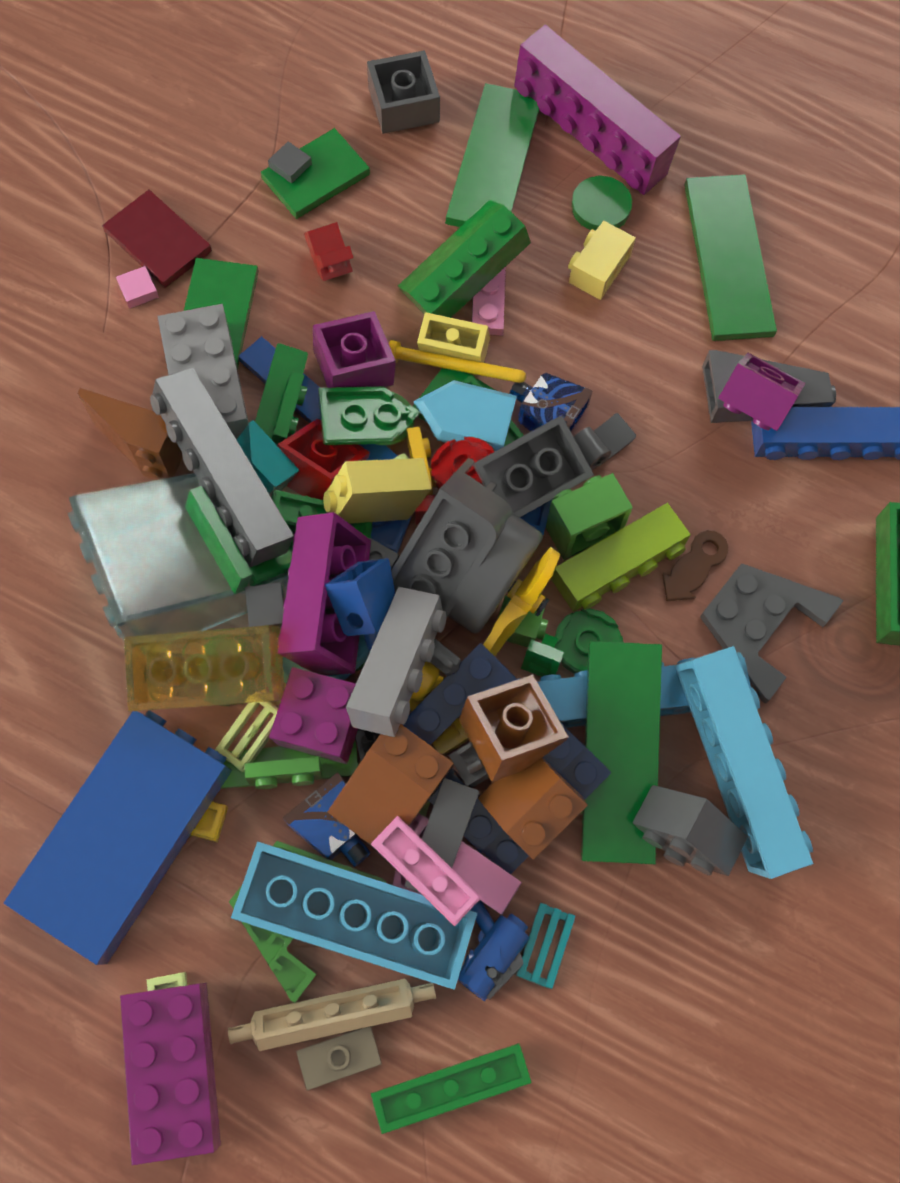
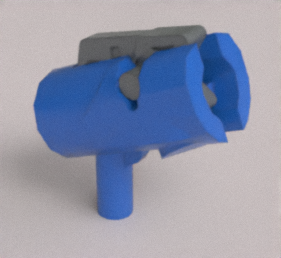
M479 901L470 909V911L477 913L476 922L481 929L478 936L479 945L474 951L470 949L461 968L458 981L478 998L485 1001L486 999H492L523 966L520 952L530 937L525 933L528 926L518 917L511 913L507 918L500 915L494 923L483 902Z

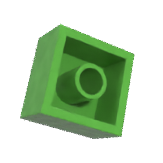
M613 473L603 478L598 475L587 480L583 487L574 491L566 489L555 495L550 505L545 528L563 560H566L624 528L633 507Z

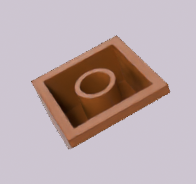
M533 675L468 696L459 717L462 727L492 782L526 770L565 742L569 737Z
M543 757L524 771L492 782L478 796L479 801L502 829L533 860L588 806L584 798Z

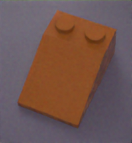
M80 388L77 394L93 424L145 477L154 481L164 479L172 482L183 456L178 444L170 440L166 424L161 415H157L154 411Z
M400 724L395 737L379 735L327 812L371 845L397 816L410 827L443 779L453 768L454 763Z

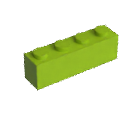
M667 502L558 565L554 570L551 580L573 612L581 607L586 610L598 604L602 600L601 596L610 590L613 593H617L624 589L630 583L629 579L637 574H640L641 577L648 575L658 567L657 563L666 557L669 560H673L686 550L685 544L691 534Z

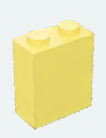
M424 458L346 461L334 477L328 490L324 493L323 503L325 511L336 513L349 524L408 520L431 491Z

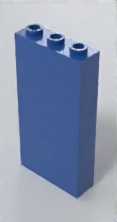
M135 709L132 711L3 903L95 965L108 964L190 837L191 832L197 826L232 771L224 765L227 759L225 756L210 747L205 752L196 748L193 745L197 739L179 728L175 734L163 727L167 721L149 709L145 715Z

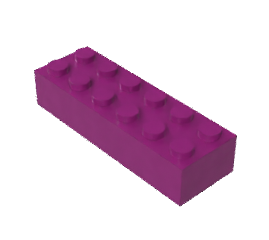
M547 25L542 26L520 44L514 87L522 96H530L534 99L543 114L550 116L565 132L575 137L586 150L594 153L609 169L614 170L626 180L630 187L638 190L642 195L650 191L668 174L681 138L676 131Z

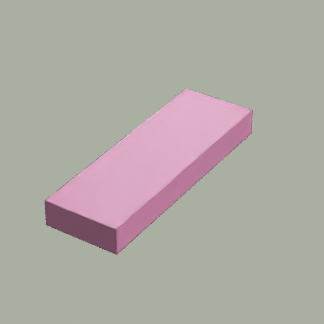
M399 816L371 843L453 926H456L480 900L481 896Z

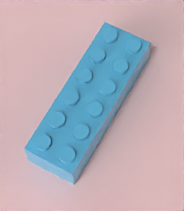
M732 646L675 665L728 816L748 836L741 850L748 871L773 879L813 864L810 853L813 852L812 843L807 833L801 831L797 820V816L800 814L794 797L787 793L783 782L786 780V772L781 761L775 759L770 745L773 744L772 733L767 724L762 723L757 709L760 708V701L756 691L752 687L749 688L745 677L747 665L742 654L736 652L735 647Z
M257 841L231 918L455 990L477 913L469 910L459 923L453 926L421 894Z

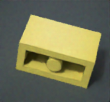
M603 220L596 231L592 229L587 235L582 252H575L568 265V268L571 270L569 283L601 300L630 258L636 237Z
M425 312L417 344L420 351L484 363L490 341L489 328L487 325Z

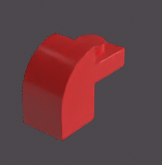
M337 222L304 233L311 257L322 281L353 272L350 264V259L354 258L351 247H345Z

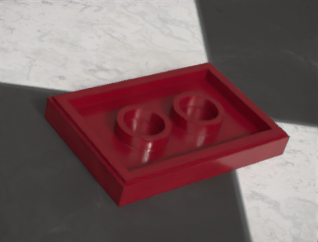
M150 189L102 225L104 232L142 267L146 266L148 273L164 288L168 287L192 268L196 258L203 259L212 252L211 245Z

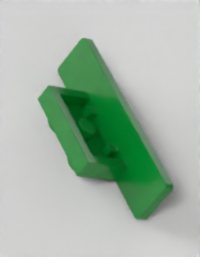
M278 343L255 419L257 425L277 446L280 442L287 439V436L295 433L299 418L293 417L296 405H303L307 392V387L303 386L302 382L308 353Z

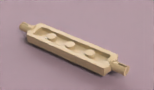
M400 979L255 1011L251 1023L228 1027L229 1042L233 1044L253 1039L258 1050L263 1051L411 1018L414 1003L436 999L434 984L429 983L410 987L406 979Z

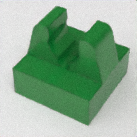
M545 633L542 643L531 639L521 669L541 677L556 674L564 654L563 651L555 648L558 638Z

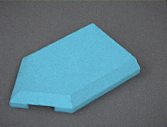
M453 380L415 400L414 404L420 414L422 413L438 441L448 442L455 439L457 442L464 440V437H475L486 441L493 447L494 451H497L504 447L517 396Z

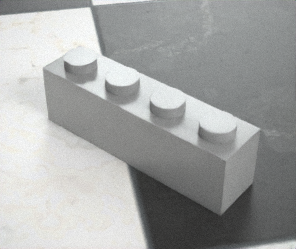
M398 587L346 706L352 727L395 737L400 724L406 723L410 711V698L413 692L417 693L420 689L423 666L425 662L431 661L435 648L434 639L437 632L441 633L445 627L446 611L442 610L440 595Z

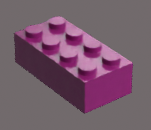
M334 512L298 517L296 532L293 538L294 545L291 565L288 570L289 579L286 599L283 604L284 613L281 633L278 638V654L317 674L325 676L354 674L360 635L347 636L343 633L325 584L357 562L369 561L371 540Z
M207 982L120 995L132 1166L214 1153L221 1146Z

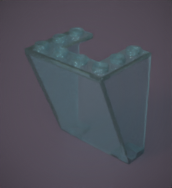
M195 473L69 497L73 511L68 513L69 520L76 533L79 532L83 541L79 546L87 564L93 562L97 573L91 575L94 586L99 595L105 593L109 604L103 607L110 626L115 628L119 638H123L126 647H133L139 656L248 613L245 591L234 595L185 508L190 490L199 487V480ZM289 576L268 583L281 582L286 598Z

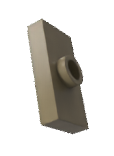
M371 1026L296 1051L307 1090L382 1064Z

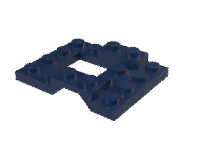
M479 643L460 663V669L456 673L447 676L409 714L406 723L402 724L430 746L461 715L468 696L518 680L482 643ZM562 724L569 737L543 758L585 800L611 774V771ZM454 768L445 777L465 785L462 777ZM442 783L439 785L437 790L429 799V801L433 805L435 804ZM477 797L464 837L480 853L483 852L493 863L509 874H512L529 855L502 829Z

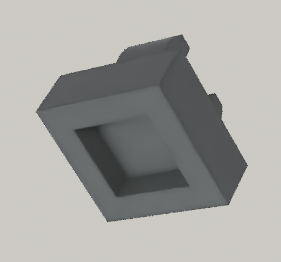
M471 742L449 755L466 786L473 788L489 778Z

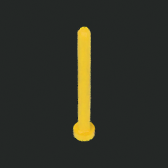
M390 340L389 342L396 363L398 360L516 383H522L526 379V373L523 370L401 347L399 341Z

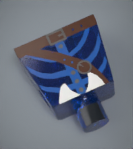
M543 373L534 387L525 382H515L509 394L516 395V400L522 403L518 421L530 432L562 415L572 432L589 407L593 391L551 374Z

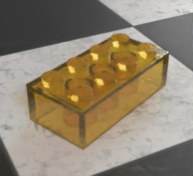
M265 625L124 637L128 712L281 700L285 690L283 656L278 654V638L281 633V627Z

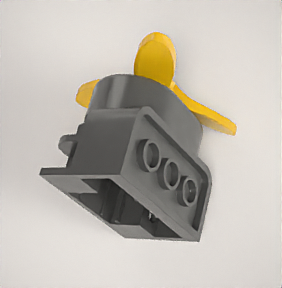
M468 458L440 488L391 572L395 594L398 587L440 595L442 610L446 611V618H451L473 634H477L483 629L508 592L507 597L511 600L497 619L490 635L483 644L496 656L528 612L534 614L536 611L535 616L538 617L550 599L548 598L543 600L545 596L541 593L554 573L560 553L550 547L543 557L535 563L524 581L520 579L515 581L541 543L543 535L539 530L512 513L510 505L494 493L497 487L495 482L491 480L485 487L467 475L475 462Z

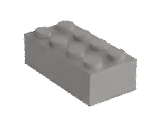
M223 304L158 316L168 375L194 368L237 440L249 422Z

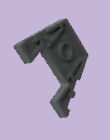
M741 563L701 614L700 618L723 649L734 646L736 652H740L745 657L749 680L758 691L757 695L760 700L766 704L781 686L786 676L759 657L758 652L793 607L797 608L821 627H824L843 600Z

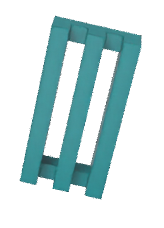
M543 903L539 904L529 934L530 939L526 943L522 955L523 966L517 971V977L548 989L553 988L576 917L575 915L562 912V910L549 907ZM546 914L551 916L532 974L527 972L526 969L544 915ZM560 919L565 922L547 978L545 979L540 976L558 920Z

